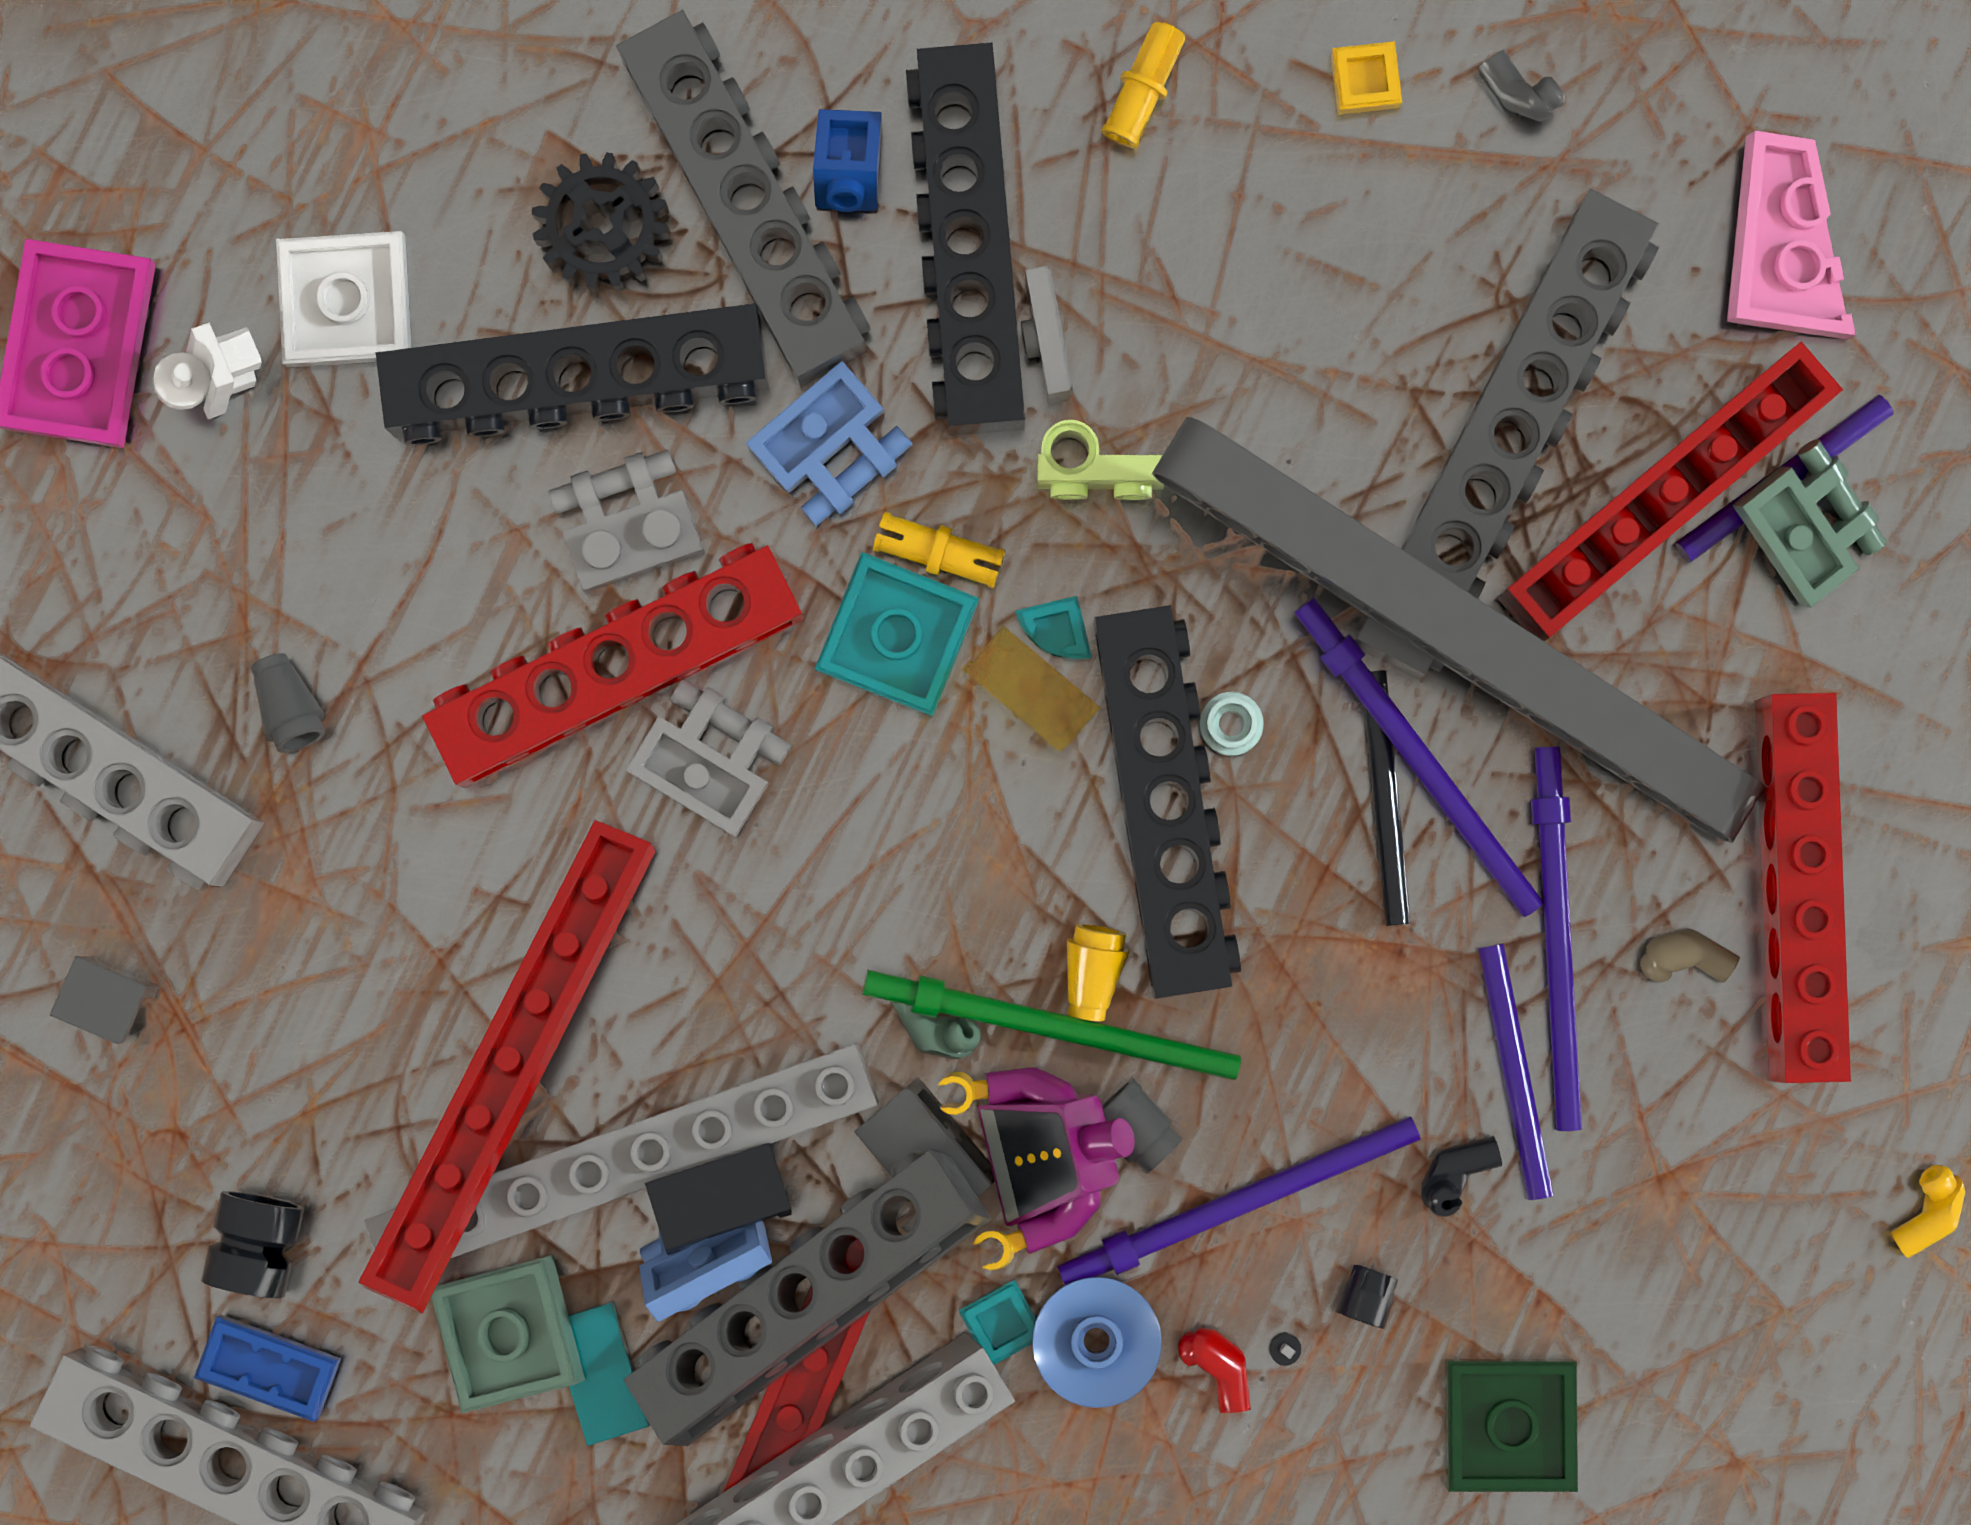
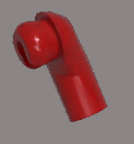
M1201 1327L1197 1332L1188 1331L1183 1334L1178 1343L1179 1357L1187 1366L1197 1364L1202 1370L1216 1378L1219 1413H1237L1251 1410L1246 1360L1243 1351L1215 1329Z

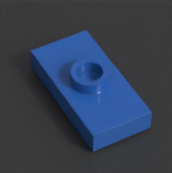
M219 1315L213 1324L194 1378L316 1422L320 1418L341 1358Z

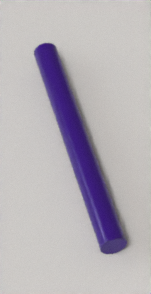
M1878 394L1820 436L1818 440H1820L1830 457L1837 456L1894 414L1893 409L1888 401ZM1797 454L1781 465L1792 468L1800 481L1805 478L1808 472ZM1773 472L1675 542V546L1681 556L1691 563L1742 526L1744 522L1732 505Z
M1504 944L1478 948L1528 1200L1552 1197L1554 1194Z

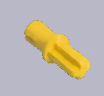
M1155 22L1151 25L1131 70L1123 71L1120 80L1124 85L1106 124H1103L1101 129L1102 134L1108 139L1128 148H1138L1140 137L1157 101L1165 100L1168 94L1164 85L1185 42V35L1179 29L1164 22Z

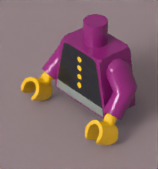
M1037 1067L984 1073L983 1080L975 1081L966 1073L958 1071L949 1073L942 1078L938 1085L958 1083L963 1086L967 1094L964 1102L943 1104L940 1109L947 1114L957 1115L963 1113L971 1106L974 1100H987L988 1104L977 1106L999 1200L1006 1227L1017 1224L1018 1228L1017 1231L1010 1234L995 1230L983 1232L977 1236L973 1245L984 1243L990 1238H996L1002 1243L1004 1248L1003 1256L998 1262L982 1266V1268L987 1270L1002 1269L1010 1264L1015 1252L1025 1249L1028 1254H1031L1077 1235L1101 1205L1100 1191L1117 1184L1119 1174L1115 1159L1128 1157L1132 1154L1135 1140L1129 1123L1123 1118L1106 1121L1101 1100L1095 1094H1076L1069 1082Z

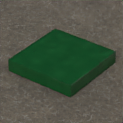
M1445 1359L1446 1489L1449 1492H1578L1577 1362L1573 1359Z

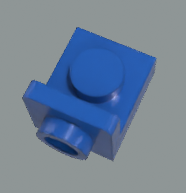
M819 109L813 163L814 197L817 208L834 209L841 212L877 210L882 112Z

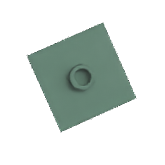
M553 1255L436 1286L431 1299L461 1413L585 1381Z

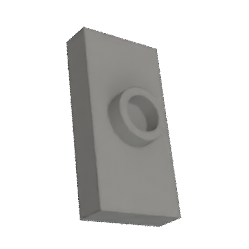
M1047 266L1026 269L1025 286L1031 313V319L1021 321L1027 359L1039 357L1047 405L1069 401V397H1072L1073 385L1052 272Z

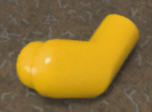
M1933 1165L1922 1173L1919 1180L1922 1191L1925 1193L1922 1213L1891 1231L1896 1244L1907 1258L1914 1256L1948 1236L1958 1227L1965 1197V1188L1962 1179L1957 1175H1953V1172L1945 1165Z

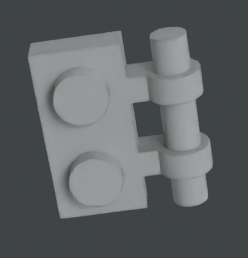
M669 449L647 457L644 456L643 451L624 458L626 464L591 475L590 471L587 470L570 476L571 483L548 490L557 514L578 506L582 509L586 523L563 530L562 532L584 593L704 553L683 490L659 498L654 480L677 473ZM635 488L640 502L639 505L605 516L600 499Z
M683 679L674 691L670 701L690 712L686 721L680 729L658 716L627 766L626 771L734 837H737L769 785L766 780L748 770L750 765L759 754L775 765L780 766L789 753L792 744L773 734L774 726L758 716L752 721L723 703L725 696L710 687L702 691ZM709 725L739 742L730 759L700 741L701 736Z

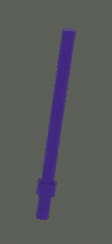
M1315 597L1300 606L1294 613L1324 652L1320 655V659L1334 677L1341 675L1520 914L1526 917L1543 905V900L1361 660L1366 654L1351 634L1343 636Z
M1560 746L1535 748L1537 799H1531L1532 824L1539 825L1556 1131L1582 1130L1565 837V823H1571L1570 797H1563Z
M1409 1116L1128 1235L1126 1230L1104 1238L1102 1239L1104 1246L1059 1264L1057 1268L1065 1285L1079 1279L1097 1277L1112 1270L1115 1271L1116 1275L1140 1266L1138 1259L1417 1142L1421 1140L1412 1117Z

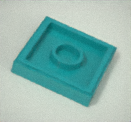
M861 552L814 669L819 673L933 717L979 603V598Z

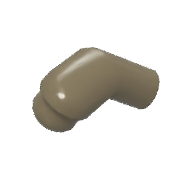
M1686 928L1657 936L1646 946L1647 953L1640 959V967L1649 979L1656 982L1668 981L1672 976V972L1695 966L1718 981L1725 983L1736 968L1740 956L1702 933Z

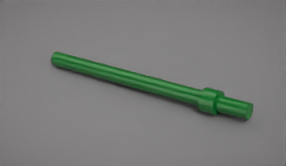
M867 970L863 984L862 995L911 1006V1013L936 1018L938 1012L1234 1081L1240 1069V1055L944 987V980L919 975L916 981Z

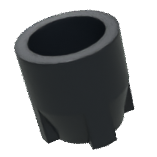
M1354 1264L1351 1275L1344 1285L1335 1312L1384 1330L1394 1302V1292L1399 1279Z

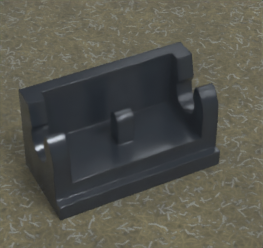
M770 1142L645 1183L667 1255L680 1252L679 1248L776 1216H779L780 1219L792 1215Z

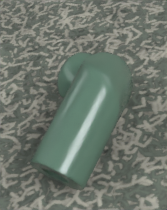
M891 1001L915 1047L922 1053L959 1059L969 1056L979 1045L981 1032L975 1021L937 1015L936 1018L910 1012L911 1006Z

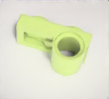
M1077 420L1060 421L1050 427L1043 438L1041 454H1038L1037 489H1050V498L1060 500L1088 498V489H1114V498L1120 500L1151 499L1152 490H1163L1165 486L1152 475L1153 470L1163 455H1099L1098 439L1088 425ZM1065 438H1073L1080 441L1088 453L1086 461L1076 468H1065L1057 464L1052 457L1051 450L1058 441Z

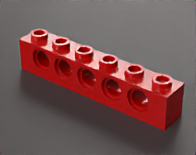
M1802 341L1799 342L1497 596V598L1525 630L1542 641H1546L1842 392V387Z
M753 543L740 546L719 559L722 568L700 579L696 571L681 575L662 586L665 596L643 607L639 599L622 604L604 615L608 624L586 635L582 628L579 627L549 641L547 645L551 652L529 663L525 656L513 658L490 671L493 681L470 691L467 684H463L435 697L432 701L436 709L422 715V718L455 785L466 788L681 682L683 679L685 680L805 621L769 546L767 545L759 550H756ZM726 589L740 592L744 597V608L736 619L722 622L711 616L710 603L718 592ZM669 617L683 620L687 629L683 643L672 650H663L656 647L653 640V632L656 625L661 620ZM608 646H622L626 648L629 655V664L625 672L616 678L608 679L601 677L596 667V661L600 652ZM555 673L567 675L571 682L569 698L559 706H545L539 694L543 680ZM495 702H508L514 714L511 727L503 734L489 735L485 731L482 722L485 710Z
M1836 693L1771 694L1755 700L1758 780L1765 787L1759 798L1769 1081L1780 1083L1851 1082Z

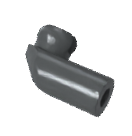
M1504 49L1494 54L1478 67V70L1498 99L1509 111L1540 122L1551 118L1550 112L1560 108L1565 103L1566 97L1552 77H1544L1531 87Z

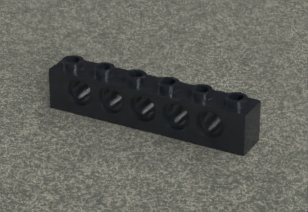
M993 42L917 49L918 69L906 70L909 108L922 107L923 131L911 132L914 170L927 169L929 193L916 194L919 232L932 231L934 256H922L921 258L925 295L937 294L939 318L927 319L930 357L943 356L945 380L932 382L935 420L948 419L949 436L1025 430ZM950 104L962 105L972 115L970 121L958 129L944 127L938 122L936 116L943 107ZM965 166L975 173L977 180L968 190L957 192L948 189L943 184L942 176L951 167ZM963 227L971 228L979 233L983 240L982 244L976 251L970 254L956 253L947 244V239L954 230ZM963 290H977L986 297L988 305L978 316H962L952 307L954 297ZM969 352H982L991 359L994 366L988 376L980 380H970L960 374L957 364L961 357Z
M756 303L375 352L384 428L395 438L403 437L405 445L436 443L442 440L441 432L466 429L467 436L469 437L498 435L505 432L504 424L529 421L530 428L533 429L555 428L568 424L567 415L592 412L593 420H616L630 416V407L655 404L656 412H678L693 408V399L718 396L720 404H740L757 399L756 391L769 389L761 319ZM697 347H708L718 354L715 367L704 375H693L684 369V361L687 354ZM635 355H646L654 360L652 375L646 381L637 384L623 380L621 372L624 363ZM573 363L588 365L591 368V377L583 389L568 392L560 388L559 377L564 368ZM511 371L525 373L528 378V384L520 397L513 400H504L497 396V384L503 375ZM449 379L462 381L464 384V395L457 405L451 408H439L435 405L434 394L442 382Z
M1171 605L1095 617L1093 622L1152 997L1157 999L1232 987L1230 974L1241 972L1240 955L1235 934L1224 936L1220 910L1231 909V901L1225 871L1214 872L1210 847L1220 846L1221 840L1215 808L1204 809L1200 784L1210 783L1211 779L1205 745L1194 746L1190 721L1200 720V708L1195 682L1183 683L1180 658L1190 657L1185 619L1173 621ZM1149 659L1156 661L1162 666L1166 674V682L1162 689L1154 693H1145L1133 685L1130 679V669L1138 661ZM1152 722L1167 724L1173 730L1176 737L1174 750L1165 756H1154L1145 751L1140 741V733L1144 726ZM1170 784L1183 792L1186 799V808L1182 816L1177 819L1166 820L1154 813L1151 808L1150 797L1156 787ZM1182 847L1193 855L1196 862V871L1188 882L1174 883L1163 875L1160 861L1167 849ZM1179 911H1195L1205 921L1206 934L1203 940L1194 947H1185L1178 944L1171 934L1172 919Z

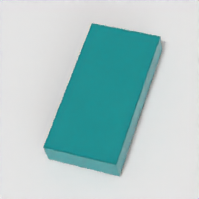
M614 1301L568 1315L585 1376V1381L571 1385L569 1388L587 1446L649 1427L650 1423L623 1380L635 1370Z

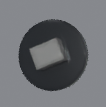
M1285 1333L1277 1336L1270 1346V1355L1279 1365H1291L1298 1360L1301 1354V1343L1292 1334Z

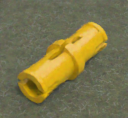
M884 512L879 527L883 530L902 535L904 538L903 540H897L877 533L873 551H881L927 565L926 572L934 575H939L940 570L988 585L987 587L994 589L999 575L998 571L976 565L975 560H981L1001 567L1006 549H997L952 535L953 528L940 525L939 529L936 530L891 515L889 512Z

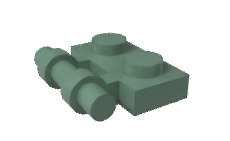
M1818 439L1808 442L1797 452V455L1808 470L1802 481H1800L1792 468L1781 466L1732 505L1801 606L1810 608L1860 569L1847 550L1850 545L1856 541L1865 555H1871L1879 551L1887 543V540L1876 526L1879 520L1878 515L1868 501L1860 502L1846 481L1849 473L1838 456L1830 457ZM1824 496H1826L1838 514L1836 523L1833 526L1829 524L1816 504Z

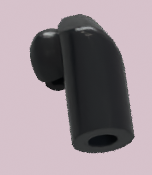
M1490 1136L1444 1148L1435 1154L1421 1183V1198L1432 1213L1441 1217L1455 1214L1462 1205V1201L1459 1198L1469 1175L1502 1166L1501 1154L1495 1137Z

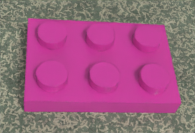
M25 239L0 378V429L124 448L156 263L152 259Z

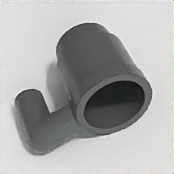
M1132 1078L1102 1105L1106 1121L1123 1118L1129 1123L1134 1133L1135 1143L1132 1154L1124 1157V1159L1128 1163L1134 1161L1147 1174L1159 1165L1178 1146L1183 1138L1171 1127L1173 1121L1145 1093L1142 1089L1143 1087Z

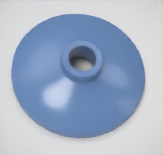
M1106 1277L1079 1279L1057 1290L1041 1308L1035 1322L1032 1339L1037 1368L1050 1388L1062 1398L1074 1404L1092 1408L1114 1406L1129 1400L1139 1393L1152 1378L1160 1360L1162 1347L1160 1326L1153 1309L1146 1299L1129 1285ZM1093 1328L1103 1329L1109 1336L1107 1346L1098 1352L1089 1350L1084 1344L1085 1334Z

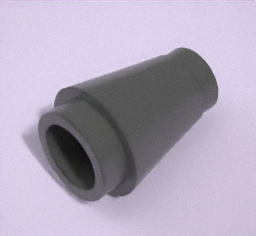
M284 653L269 655L251 666L265 739L274 742L277 751L281 753L297 751L320 740L325 735L322 722L326 715L293 665L290 664L287 655Z

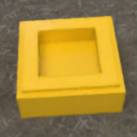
M1395 41L1332 48L1330 55L1338 115L1398 109L1401 107L1402 95Z

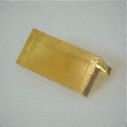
M1004 625L975 660L972 661L970 659L962 669L964 678L1058 757L1063 754L1101 708Z

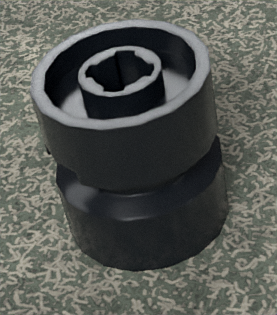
M222 1191L213 1226L221 1234L220 1242L212 1244L208 1248L201 1281L209 1286L239 1294L265 1298L285 1297L292 1261L284 1253L286 1247L297 1243L305 1208L271 1197L235 1191Z

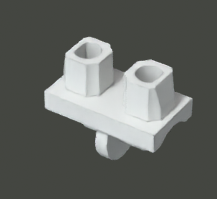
M210 322L192 328L186 353L170 354L163 358L155 368L152 382L154 392L160 401L171 408L184 410L197 406L206 397L204 411L208 419L225 414L232 394L255 387L256 377L254 370L261 367L262 361L248 328L246 327L219 337L215 336Z

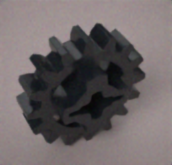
M606 152L602 166L598 167L593 166L588 155L585 153L580 155V170L572 173L563 164L556 167L562 180L558 187L547 183L541 184L539 189L549 203L548 206L532 207L531 214L536 221L546 224V227L534 232L533 238L537 246H553L547 251L543 259L550 269L559 267L563 263L566 264L563 269L562 278L568 285L571 286L583 275L585 276L586 286L590 293H597L601 279H609L615 291L620 292L623 291L622 275L630 272L636 279L642 282L646 279L641 266L645 258L660 263L663 259L661 252L654 245V241L670 239L671 232L667 225L657 222L656 219L670 213L666 200H650L659 190L658 183L654 177L644 179L639 183L638 179L641 169L634 160H631L621 171L617 168V162L613 153ZM611 184L618 186V188L613 192L592 190L589 186ZM570 200L574 206L572 221L563 228L564 233L561 234V216L566 204ZM642 211V231L633 246L629 240L631 223L640 218L638 213ZM600 212L604 218H609L613 228L605 234L597 227L594 228L590 220L594 214ZM591 253L610 255L614 260L598 263L586 261L584 258Z

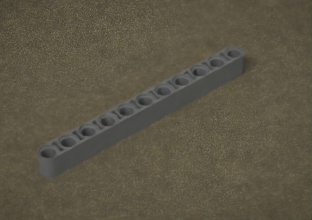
M1186 417L1153 470L1152 475L1178 495L1706 833L1725 842L1733 843L1763 793L1764 785L1738 766L1211 426L1192 417Z

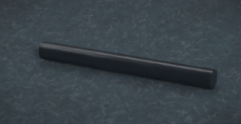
M1386 670L1370 671L1389 696ZM1364 706L1385 925L1411 924L1394 745Z

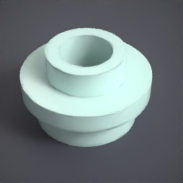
M1226 692L1212 698L1204 707L1199 722L1200 732L1205 743L1213 751L1226 756L1241 755L1252 749L1259 741L1264 725L1263 716L1258 705L1250 697L1237 692ZM1226 713L1237 714L1243 722L1241 733L1236 736L1225 735L1219 727L1221 716Z

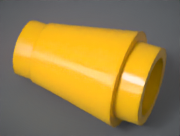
M1076 924L1074 938L1067 939L1069 1002L1067 1014L1069 1016L1089 1021H1105L1106 1011L1110 1006L1130 952L1128 948L1124 947L1125 932L1099 925Z

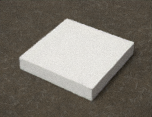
M402 231L276 239L282 364L285 367L376 362L375 352L412 348L406 236Z

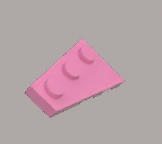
M1756 130L1746 136L1727 322L1849 339L1856 336L1852 313L1846 314L1840 287V281L1844 280L1840 256L1834 257L1826 220L1831 213L1816 141L1813 139Z

